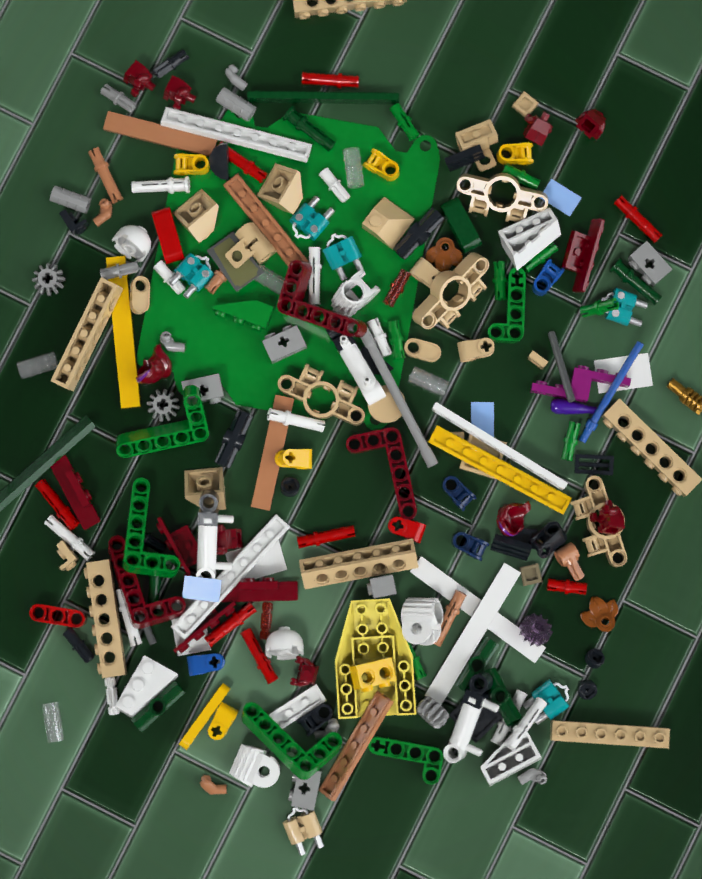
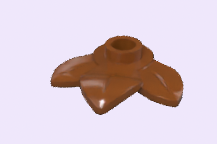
M442 237L436 242L435 246L427 250L425 260L429 263L435 262L436 269L443 272L449 271L452 265L457 267L462 262L463 256L461 251L455 248L454 242L450 238ZM444 243L449 245L447 250L441 248Z
M593 596L589 603L590 611L581 613L580 617L588 627H597L602 632H609L615 627L618 605L615 600L605 603L601 598ZM604 619L609 620V623L607 625L602 624V621Z

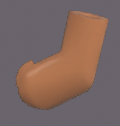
M104 198L99 202L100 214L92 219L97 227L112 216V204L108 199Z
M209 775L201 777L200 785L207 793L211 795L227 794L226 784L215 785Z

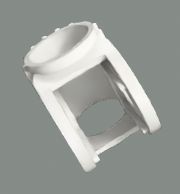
M362 269L354 274L350 280H346L341 284L331 300V306L333 311L352 317L353 314L368 304L381 289L378 286L372 289L369 288L361 279L366 275ZM356 285L363 291L360 299L351 290Z
M412 597L405 599L401 610L402 634L409 643L423 646L432 645L439 639L441 624L443 623V609L439 599Z
M241 744L229 773L250 787L255 785L267 788L278 780L280 765L273 756L266 754L267 750ZM266 766L269 768L270 773L263 776L260 774L259 768Z

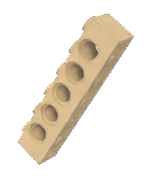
M293 0L295 18L308 19L312 15L323 17L333 12L344 14L348 10L354 9L355 11H364L368 7L380 9L390 4L400 6L407 2V0H336L333 4H328L326 0H315L317 5L314 7H310L307 4L310 0Z
M102 277L100 278L54 372L51 382L74 391L124 288Z
M620 398L601 416L604 419L602 422L609 429L613 428L618 432L616 434L622 442L627 441L631 445L630 449L637 456L641 455L645 459L644 463L650 469L654 468L659 472L658 477L665 483L668 481L673 486L671 489L678 496H687L702 481V478ZM620 417L627 420L628 424L626 427H621L618 424ZM633 431L640 432L641 439L639 441L632 438ZM647 444L655 447L654 454L646 452ZM661 458H666L669 461L667 468H663L660 465L659 461ZM675 471L682 473L683 478L681 481L674 479L673 474Z
M413 538L299 560L304 589L419 568Z
M110 559L86 563L87 567H84V576L89 581L86 591L88 598H91L92 605L89 606L90 617H94L95 623L92 625L93 636L97 637V644H94L95 654L96 656L99 655L100 663H97L98 674H102V678L127 675L112 562ZM98 575L104 578L102 586L95 584V578ZM104 594L107 597V602L101 606L98 604L97 598L99 595ZM104 613L110 617V621L106 625L100 621V617ZM107 632L112 635V641L109 644L103 641V635ZM108 652H112L115 655V660L112 663L106 661L105 656Z
M551 720L550 740L669 748V728Z

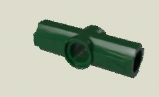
M485 636L454 685L464 692L470 688L469 681L471 677L485 670L499 644ZM475 659H479L482 662V667L479 670H474L471 667V663Z
M496 667L484 671L493 678V686L488 691L491 694L492 701L499 705L498 710L506 725L509 727L520 722L522 716ZM505 692V699L498 701V695Z
M174 680L136 714L131 721L143 732L186 692ZM155 701L162 702V711L154 710L153 705Z

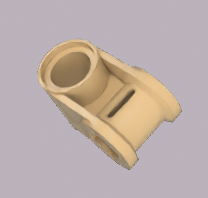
M420 257L409 273L415 279L431 288L433 278L441 272L427 260Z
M490 338L466 340L457 343L460 362H469L489 357L494 352V342ZM484 343L491 346L488 352L481 349Z

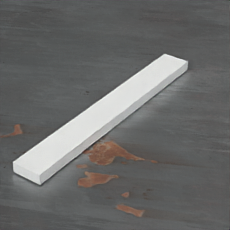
M168 107L165 108L161 119V126L306 163L312 149V144Z
M436 402L433 406V412L560 490L565 489L568 483L439 403Z
M276 514L231 562L232 569L223 570L216 578L221 580L219 602L195 600L171 628L186 640L287 532L290 526Z
M421 556L417 561L419 568L411 569L410 572L449 601L454 596L455 590L465 593L467 596L460 609L472 617L481 600ZM498 612L488 627V630L533 663L538 660L546 649L545 646Z
M506 563L503 564L425 693L426 697H431L442 705L521 572Z

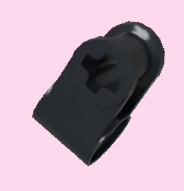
M551 521L537 534L533 535L528 544L532 545V549L537 551L540 558H547L560 545L566 542L567 535L557 521Z
M322 703L303 715L296 722L302 725L308 737L330 720L334 711L330 704ZM320 708H328L330 711L329 716L322 717L319 714Z

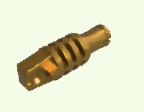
M672 378L666 387L679 396L680 402L699 415L702 412V396L691 387L686 388Z

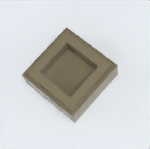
M538 563L519 567L523 586L542 582Z

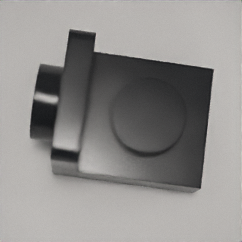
M66 209L59 213L73 235H80L87 230L86 227L89 224L86 219L75 225L78 221L72 212L68 214Z

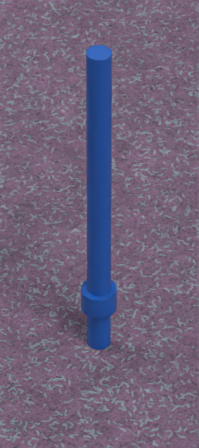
M636 342L592 418L586 422V428L579 438L581 442L586 443L592 431L596 430L599 425V419L644 346L642 342Z

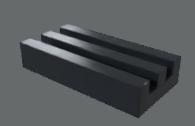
M479 144L444 159L449 171L452 172L484 159L485 155Z
M575 454L574 474L612 476L614 456ZM579 459L609 460V464L579 462ZM579 466L609 468V471L580 470Z
M495 534L490 550L527 561L532 545Z

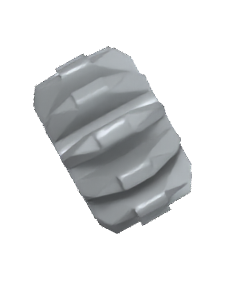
M46 263V269L40 265L39 269L41 271H34V274L38 277L32 278V281L37 283L34 288L40 289L39 293L42 295L46 292L48 296H51V290L58 294L56 288L64 287L59 283L65 281V278L61 276L63 271H57V265L51 268V265ZM48 276H50L53 279L50 280L49 283L45 281V279H48Z
M167 389L163 390V395H161L159 390H156L157 397L151 394L150 398L154 401L147 402V405L153 406L148 409V412H155L152 418L156 419L159 416L160 422H163L164 416L170 421V413L173 416L177 415L173 409H180V406L174 405L179 399H172L174 397L173 392L167 396ZM165 401L168 407H164V410H161L162 408L159 404Z
M425 697L416 707L418 714L430 726L436 729L444 725L449 718V714L444 707L431 697Z

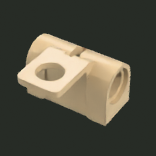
M491 119L455 133L460 152L480 144L484 155L490 158V163L487 165H482L479 161L475 162L480 172L496 166L495 158L489 146L498 143V134Z
M249 222L235 233L240 241L225 254V257L234 268H239L252 256L259 264H264L277 250L254 222ZM234 251L242 253L241 261L236 262L233 259Z

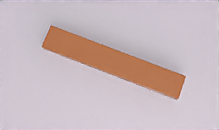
M110 111L107 112L103 127L104 131L194 154H202L206 157H210L218 142L216 139Z
M236 174L223 184L224 188L248 218L254 222L277 250V254L287 266L293 260L309 262L239 174Z
M275 395L272 409L284 412L288 410L292 413L294 398ZM272 420L269 422L251 504L253 508L267 511L271 509L280 468L276 465L274 458L278 451L284 449L289 425L285 426L283 423Z
M377 691L319 788V791L331 801L337 799L394 702L380 691Z

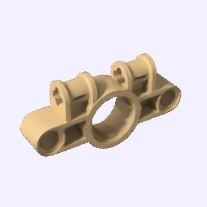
M507 173L496 174L490 179L471 174H462L457 180L459 192L472 196L469 213L473 211L484 214L487 217L490 207L498 212H507L506 222L509 220L519 222L526 219L528 209L544 211L548 206V197L544 192L521 187L517 179ZM467 179L471 185L468 188H464L460 182ZM495 181L511 182L515 186L517 192H514V200L511 203L503 205L500 202L494 203L490 199L489 194H491L492 184ZM538 197H542L545 200V203L541 206L536 205L534 202Z
M472 252L453 271H443L438 274L431 284L430 295L413 312L414 322L425 329H431L439 322L448 329L454 319L461 316L457 310L463 308L469 299L474 302L476 300L475 297L482 290L487 289L480 278L488 270L489 261L483 256ZM456 280L459 283L458 293L450 301L444 300V288L447 287L449 282Z
M309 364L305 365L299 379L290 375H283L279 378V390L303 402L305 410L313 418L327 419L334 416L355 426L364 422L365 414L363 409L352 404L359 389L358 386L353 387L344 383V380L341 379L336 389L332 384L321 381L324 374L323 370L318 371L311 368ZM284 380L292 382V386L289 389L282 388L281 384ZM318 387H323L328 392L331 390L336 398V402L333 401L331 405V411L324 414H319L320 412L315 409L312 411L307 404V399H310L313 393L311 391ZM353 412L361 413L362 418L359 421H353L351 419Z
M591 476L584 482L587 497L570 502L576 513V521L586 518L587 529L592 535L582 539L588 550L587 556L591 557L605 552L610 565L614 567L623 566L627 561V554L620 536L622 530L615 535H601L595 531V523L590 521L589 515L595 513L597 509L599 512L602 506L604 507V502L609 500L602 479L599 476ZM590 480L598 482L597 490H592L589 487ZM615 553H619L622 556V561L619 564L613 561Z

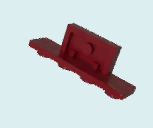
M602 218L592 219L588 235L571 231L562 268L577 273L572 289L573 292H585L589 285V276L594 267L596 252L599 249L600 236L604 231L605 220Z
M63 455L51 466V469L82 528L86 530L98 524L101 520L90 501L92 499L88 489L84 490L81 484L84 482L79 472L75 473L66 455Z
M158 517L156 526L160 533H165L168 538L165 542L170 551L174 549L176 557L180 561V567L183 566L186 572L184 577L193 576L190 567L197 564L198 543L189 526L185 525L170 534L162 517Z
M243 578V582H239L221 602L297 601L298 582L274 581V578H262L263 581L255 582V578Z
M233 601L220 613L214 609L192 634L173 651L175 653L178 651L183 653L190 647L188 644L193 639L198 641L205 635L203 632L208 627L213 629L220 623V617L224 614L228 617L233 613L236 603Z

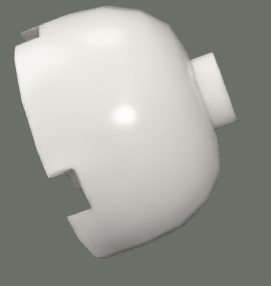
M124 226L112 239V242H116L114 247L126 258L131 259V256L136 258L135 262H143L151 249L150 237L142 226Z
M279 627V630L274 631L268 636L265 654L268 658H272V655H275L277 660L297 659L296 656H299V654L301 656L304 655L303 640L297 632L290 630V627Z

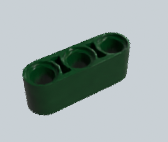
M458 197L440 205L443 215L465 254L482 245L481 239Z

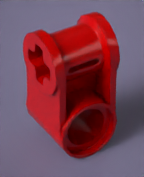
M394 517L389 520L388 530L391 533L405 539L413 538L414 542L421 543L426 528L425 524L406 520L402 517ZM400 521L399 524L402 525V528L396 531L395 526H392V524Z

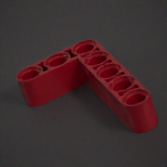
M293 260L288 266L278 299V310L283 314L347 336L363 337L367 332L365 322L303 301L312 273V267L306 261ZM301 265L302 271L299 273L298 268ZM294 284H296V290H295V291H293V285H294ZM290 302V303H291V307H290V309L288 310L287 304ZM305 308H307L306 315L303 313ZM323 313L324 319L321 321L320 315ZM338 319H340V321H341V324H340L339 327H337V320H338ZM355 324H357L358 328L357 331L354 333L353 327Z
M390 427L350 436L346 441V448L352 454L382 448L386 449L399 514L406 520L414 519L417 514V508L400 431ZM395 432L398 438L396 441L391 442L387 439V434ZM376 436L379 442L377 445L372 446L368 443V438ZM350 441H359L360 447L356 450L349 447ZM397 450L401 453L402 457L400 460H393L391 453ZM396 470H404L406 476L403 479H397L395 477ZM401 488L409 490L410 495L407 498L399 496ZM407 506L411 507L414 511L411 517H406L403 514V509Z
M119 535L111 537L108 543V552L131 625L136 629H142L179 618L185 612L186 602L182 597L175 596L145 605L136 574L125 571L124 568L119 567L117 564L123 561L125 539ZM118 543L122 546V548L116 550L112 547V545ZM128 559L127 562L133 565L132 560ZM125 579H131L133 581V584L125 585L123 581ZM130 597H137L139 601L133 604L128 599ZM173 604H179L182 607V609L176 611L173 610L171 606ZM155 609H160L163 612V614L161 616H155L153 614V611ZM140 614L144 616L145 619L141 622H138L134 619V617Z

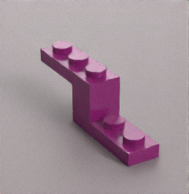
M578 365V368H574L572 371L570 382L575 401L587 403L592 381L611 385L618 373L611 375L608 374L607 370L597 369L596 372L589 370L587 366ZM627 374L620 387L628 388L630 386L631 378H627ZM538 380L536 383L531 384V393L567 399L563 385L555 384V387L548 386L547 382Z

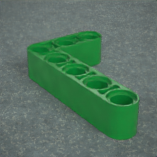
M188 385L183 389V401L188 420L122 433L116 438L117 454L122 458H128L205 441L209 437V429L199 388L195 385Z
M137 478L131 490L122 563L123 568L129 573L172 578L177 575L180 568V561L176 556L143 552L150 483L145 478ZM142 486L145 488V491L140 492L136 487ZM140 504L143 506V509L138 510L134 505ZM138 522L141 527L135 528L132 526V523ZM135 540L139 545L132 546L129 542ZM135 559L137 564L131 565L127 560ZM153 561L156 564V566L149 567L147 565V562ZM166 564H173L175 566V569H168L166 567Z
M248 702L243 708L242 722L301 780H307L336 756L340 750L342 737L336 732H330L310 750L305 752L258 704ZM248 712H252V713H254L255 715H254V716H249L247 713H248ZM260 726H267L268 729H262ZM274 739H279V740H281L282 742H281V743H276V742L274 741ZM329 742H334L336 746L329 745ZM292 752L295 756L291 757L287 753ZM315 754H320L323 758H317ZM301 766H306L309 770H303Z

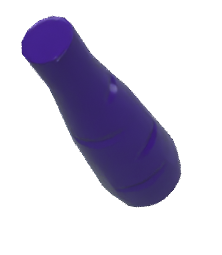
M564 399L552 400L550 410L555 414H594L597 409L594 406L574 401L568 402V400Z

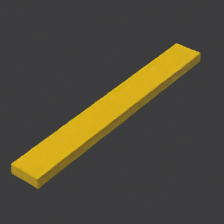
M125 256L106 258L107 268L116 266L118 263L119 265L126 264ZM124 275L122 278L108 279V281L124 288L112 311L121 409L141 407L139 384L136 381L137 365L128 276Z
M438 425L428 440L434 446L563 515L572 500V497Z

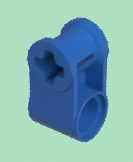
M549 259L532 285L534 294L538 296L545 295L553 284L557 282L565 269L559 268ZM543 282L546 285V289L540 290L537 287V283Z
M219 653L188 656L189 676L221 670L225 665L224 657ZM214 657H216L217 660H220V663L217 664V668L215 667V665L211 664V661L214 660Z

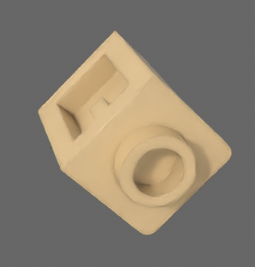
M62 540L56 545L59 548L57 552L63 560L67 559L68 561L59 568L61 571L66 569L70 571L77 565L76 561L79 558L70 549V546Z

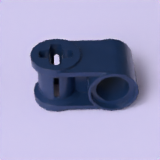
M449 476L442 481L443 491L460 510L464 511L465 507L472 500L477 499L456 477ZM447 480L455 482L456 487L454 490L451 491L446 488Z
M464 532L454 534L451 539L454 548L479 561L483 560L482 555L486 547L490 545L486 541ZM459 535L465 538L466 542L463 546L456 544V538Z

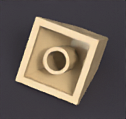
M275 163L257 196L282 211L294 214L303 199L300 172Z
M201 189L175 210L173 214L200 243L214 231L219 206Z
M384 197L363 221L362 228L393 250L415 218Z
M223 467L184 471L186 500L199 507V499L202 492L210 489L219 495V503L216 509H226ZM206 497L204 502L207 505H212L214 500L211 497Z

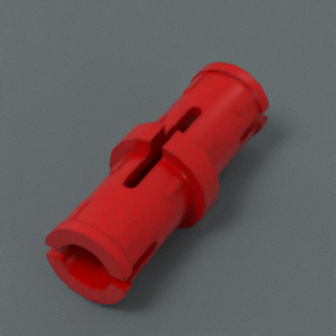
M548 578L547 591L586 595L587 583L573 582L570 579L564 581Z

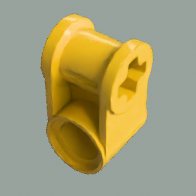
M525 142L502 145L496 156L498 162L506 165V163L518 165L533 164L534 159H532L531 155L533 143ZM508 151L511 157L504 158L501 152Z
M372 149V154L367 162H364L362 165L370 172L381 176L387 181L396 180L399 176L398 164L380 151ZM389 167L396 169L395 173L390 175L385 171Z
M174 154V159H176L174 175H205L210 170L209 161L202 154ZM199 161L206 162L203 168L199 169L196 167Z
M287 449L278 451L275 454V463L279 467L312 469V449Z
M221 702L208 728L209 737L214 740L224 738L236 719L239 710ZM220 726L222 734H217L215 737L212 729Z

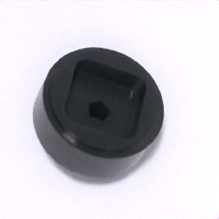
M286 477L282 480L280 490L283 495L293 497L299 492L300 484L296 478Z
M592 648L585 654L584 660L589 667L597 669L604 663L605 657L599 649Z
M585 679L578 684L577 691L582 699L590 700L596 696L597 687L592 680Z

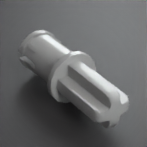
M105 84L102 87L100 94L113 101L114 105L118 104L128 112L135 110L136 103L124 96L122 91L118 92L109 84Z
M137 262L122 265L118 263L116 266L100 269V275L106 280L117 277L122 278L124 275L137 273L139 266Z

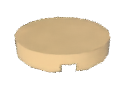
M383 385L381 387L386 397L370 406L368 405L370 415L378 422L392 423L402 415L387 386Z

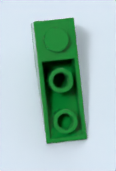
M257 300L213 305L212 310L215 311L216 316L221 318L231 317L233 322L240 325L244 323L250 324V328L261 332L262 329L267 330L274 307Z

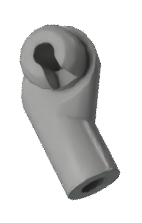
M229 65V68L225 70L226 76L233 85L243 91L248 83L236 75L238 72L236 66Z
M168 331L161 333L160 342L167 351L185 352V343L175 342Z
M331 718L328 720L325 730L315 731V740H321L330 732L337 733L340 726L338 720Z
M531 768L517 777L522 785L530 780L539 784L547 782L546 774L535 768Z

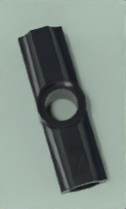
M431 208L419 222L417 221L406 232L407 235L393 248L396 254L403 260H406L418 246H422L428 240L431 233L444 220L442 215L434 208Z
M241 410L236 412L231 427L227 429L223 437L222 446L215 463L230 469L237 452L240 451L245 441V434L253 419L252 415Z

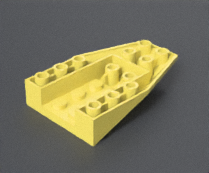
M390 598L351 601L335 658L338 719L362 717L377 691L382 692L394 701L386 716L416 715L413 655L407 640L402 634V628ZM383 658H392L396 680L391 681L390 686L379 688V685L372 686L373 690L361 692V689L354 690L350 674L351 666ZM382 668L379 671L381 678L385 675ZM365 673L362 674V681L364 683L367 681Z

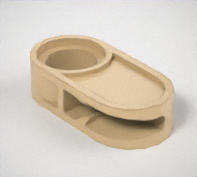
M144 276L134 278L130 284V309L133 313L139 315L146 312L150 305V282ZM136 281L144 283V290L140 291L136 288Z
M411 338L404 345V352L412 358L435 362L441 356L440 347L431 342ZM416 343L419 347L418 351L411 353L408 350V344Z

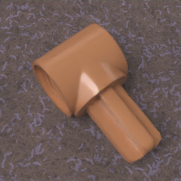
M572 542L554 551V556L562 567L568 568L575 581L584 577V573L577 562L580 556L579 552Z

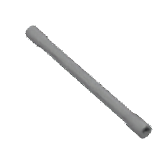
M367 327L366 334L360 338L368 349L420 449L427 467L430 468L438 464V461L432 449L428 446Z

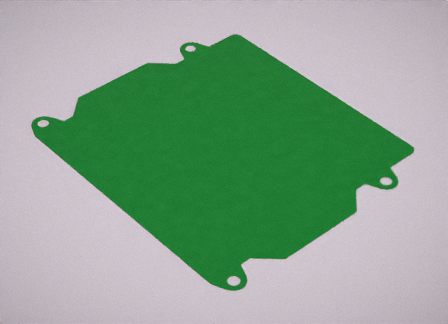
M227 110L222 120L215 119L312 144L307 163L228 143V146L247 160L254 161L255 165L264 172H267L268 175L275 163L298 170L301 174L303 199L298 209L303 203L308 204L314 196L320 199L313 207L316 213H320L323 216L329 207L334 209L335 212L328 219L329 225L315 241L302 237L297 239L294 236L295 231L289 221L294 214L282 211L257 196L265 180L259 183L249 174H244L242 169L229 161L230 179L236 174L240 175L308 261L309 247L321 248L320 305L317 306L333 311L331 300L342 283L350 280L358 272L353 262L343 265L342 268L347 279L341 281L337 271H332L322 250L327 248V242L331 239V235L335 233L336 235H345L347 238L353 236L362 255L359 260L366 274L361 279L370 289L378 286L381 290L368 304L353 314L352 318L365 322L368 328L367 322L378 318L383 332L387 335L386 339L391 351L392 347L389 344L390 334L387 322L399 320L401 335L404 337V348L408 340L418 280L409 272L420 257L423 258L425 243L420 247L418 246L406 260H403L394 250L364 230L362 223L384 197L415 218L411 226L417 221L419 222L432 208L440 164V155L435 139L429 135L419 136L407 153L395 151L378 127L300 113L302 116L306 115L311 124L336 142L334 147L328 152L301 130L297 131L294 125L287 120L284 121L282 118L267 128L255 126L253 116L247 122L243 118H237L235 113H231L230 110ZM427 140L430 142L431 148L429 151L421 150L420 144L422 141ZM176 149V154H194ZM372 149L380 151L398 164L399 176L396 180L387 181L381 176L370 172L362 165L364 162H367L372 154ZM175 159L171 177H173L174 179L185 178V176L174 175V170L176 166ZM199 161L196 167L199 169L203 168L206 162ZM328 167L336 179L341 180L340 184L350 195L346 202H340L332 190H328V185L319 176V173ZM389 167L385 172L389 175L394 174L396 169ZM210 168L209 172L205 175H187L190 179V193L185 191L174 192V194L168 193L165 208L170 207L184 258L189 253L194 256H207L209 258L208 263L211 265V271L214 273L215 270H219V267L207 250L233 231L236 233L242 226L252 221L224 188L223 184L227 180L217 177ZM202 189L218 204L219 208L214 231L208 238L199 243L175 217L173 212ZM296 228V230L298 231V235L302 234L306 236L302 230L299 231ZM406 232L399 240V242L407 235ZM334 237L330 246L344 240V238ZM160 241L154 266L161 260L166 264ZM277 252L264 264H259L256 261L264 273L236 292L227 280L220 285L214 295L203 287L200 292L194 291L188 299L183 296L184 292L190 287L186 280L179 279L186 289L178 295L167 282H163L164 279L153 269L150 284V305L145 312L136 361L142 366L144 359L149 360L153 356V348L157 344H161L162 350L169 356L172 363L176 388L180 394L183 395L182 381L219 373L223 387L236 405L269 410V408H273L275 395L293 398L279 390V378L283 375H290L299 379L306 364H309L311 368L318 371L323 370L324 374L321 381L332 384L336 389L341 379L344 380V383L353 387L358 386L325 328L283 314L278 310L277 303L288 266ZM199 259L201 264L206 265V259ZM182 260L166 264V266L172 272H175L174 269ZM309 282L303 299L305 302H309ZM296 284L293 285V291L296 290ZM358 285L351 289L359 299L362 297L363 291ZM257 300L274 307L267 330L262 329L261 332L250 328V324H237L233 322L231 317L221 318L216 316L215 311L212 310L213 305ZM290 302L287 304L288 310H289L290 307H291V303H290ZM307 308L304 309V315L307 314ZM323 313L320 315L321 321L324 319ZM292 324L293 327L297 325L307 349L272 364L262 342L265 340V336L274 332L275 334L283 332L282 329ZM357 324L353 327L354 333L357 331ZM168 331L175 342L185 343V352L167 351L160 342L161 333ZM353 337L361 352L364 346L361 338ZM281 339V344H279V346L283 345L284 347H286L287 342H289V340L285 341L284 339ZM392 351L391 355L383 357V359L394 368L390 373L399 388L404 359L394 360ZM374 375L381 386L386 385L381 375ZM284 380L281 386L284 389H289L292 386V382ZM323 387L312 390L311 392L313 393L310 399H307L309 408L312 411L313 409L319 411V414L331 411L330 408L333 401L336 402L333 392L331 390L328 392ZM359 388L352 404L361 406L365 414L364 423L369 429L373 431L381 430L387 423L373 425L370 422L371 415L368 410V403ZM294 398L292 414L313 418L305 410L303 402Z

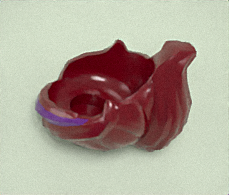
M157 344L153 348V356L149 360H143L142 367L137 371L136 381L138 383L152 384L161 378H168L170 376L172 363L169 356L162 350L161 344Z
M527 501L524 504L510 503L500 507L496 523L503 535L515 536L524 529V516L531 509L530 502Z

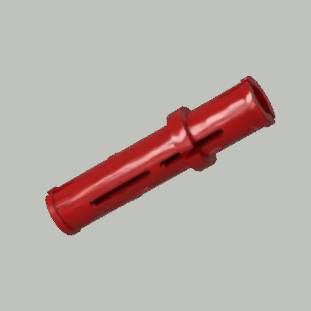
M302 72V84L337 86V88L359 87V76L342 75V73L335 75Z
M228 146L230 162L242 169L244 174H249L259 183L266 179L267 172L257 167L254 161L247 160Z
M623 195L615 201L614 205L626 215L625 218H629L653 243L663 235Z
M45 479L40 480L35 485L57 513L56 516L62 519L70 531L80 524L71 513L69 506H66Z
M353 525L318 533L314 531L313 534L297 536L299 549L313 545L317 547L322 543L355 537Z
M249 602L238 612H233V616L205 636L204 639L212 647L238 625H243V621L257 612V610Z
M249 628L240 633L258 665L256 666L257 669L261 670L267 684L279 679L270 664L272 663L271 660H268L252 629Z

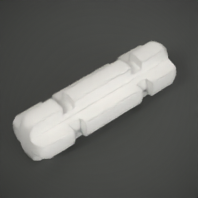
M107 677L104 681L105 686H107L109 715H117L120 711L115 709L118 701L117 687L115 688L116 679L115 677Z

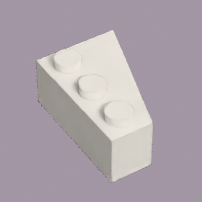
M550 208L498 231L502 247L516 270H519L561 235L558 219Z
M144 655L117 701L115 709L133 718L170 683L177 679L178 674Z
M528 733L526 738L520 741L515 751L510 750L503 743L480 768L489 786H492L539 761L541 755Z

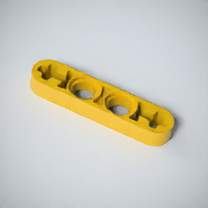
M222 683L179 743L181 747L185 750L189 748L231 689L230 687Z

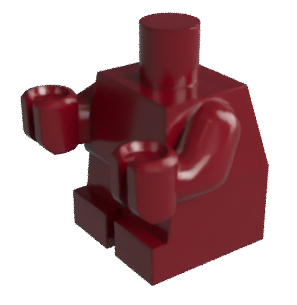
M137 60L125 72L123 81L134 86L131 90V95L134 97L138 96L139 90L144 91L148 88L150 91H153L156 87L151 82V73Z
M172 75L164 90L163 99L167 101L168 99L173 100L175 103L172 109L180 110L181 104L185 105L187 100L194 103L197 96L191 94L192 88L186 82Z
M590 109L583 112L575 120L578 123L576 127L584 131L588 138L594 137L597 140L604 131L606 118L602 112Z
M544 111L541 117L527 113L524 120L527 121L528 126L523 132L524 137L542 146L548 134L552 132L553 126L547 121L550 114Z
M606 500L604 507L602 506V509L599 511V516H597V513L589 515L590 521L599 522V527H597L598 533L615 535L625 529L624 517L619 507L613 506L611 500Z
M218 525V555L226 554L228 549L243 548L241 529L226 530L224 525Z
M296 656L297 660L295 662L297 664L300 663V672H298L297 678L292 677L290 679V685L299 687L308 684L315 685L319 666L314 665L308 658Z

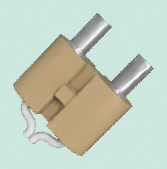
M298 807L292 808V813L283 822L291 845H296L300 856L306 853L302 842L307 838H314L317 847L322 848L324 844L320 834L323 831L315 811L298 809ZM295 811L304 812L300 816L290 818L295 814Z

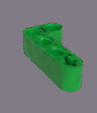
M514 267L508 274L506 323H494L487 330V338H490L494 343H518L524 335L526 273L522 268L516 270ZM515 273H518V276L521 277L519 278L518 286H514L515 278L512 276ZM519 292L521 299H512L511 293ZM513 310L518 311L520 318L513 319L510 312ZM496 328L500 330L501 336L495 338L491 335L490 331ZM510 330H518L520 337L512 338Z
M374 736L370 741L368 748L373 754L424 763L422 770L423 780L429 785L439 781L443 753L438 747ZM379 740L381 745H386L385 741H388V753H385V748L381 747L377 751L374 750V746H371V744ZM395 743L400 744L402 747L399 754H393L390 750L391 746ZM413 747H418L421 750V754L417 758L410 755V750ZM431 751L439 752L440 757L437 761L429 759ZM434 770L436 778L434 780H427L425 777L427 771Z

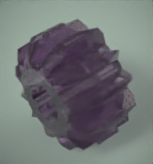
M535 613L526 616L519 626L521 629L519 635L525 637L523 642L528 640L530 646L535 644L537 647L544 643L546 644L553 633L550 630L552 625L547 624L548 618L543 619L542 614L537 616Z

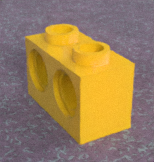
M391 657L350 667L354 690L361 689V692L373 690L372 686L379 685V688L390 686V682L396 680ZM381 668H382V669L384 670V672H385V675H384L383 678H381V676H380V674H379V671H380ZM363 673H365L367 676V681L365 683L362 681Z

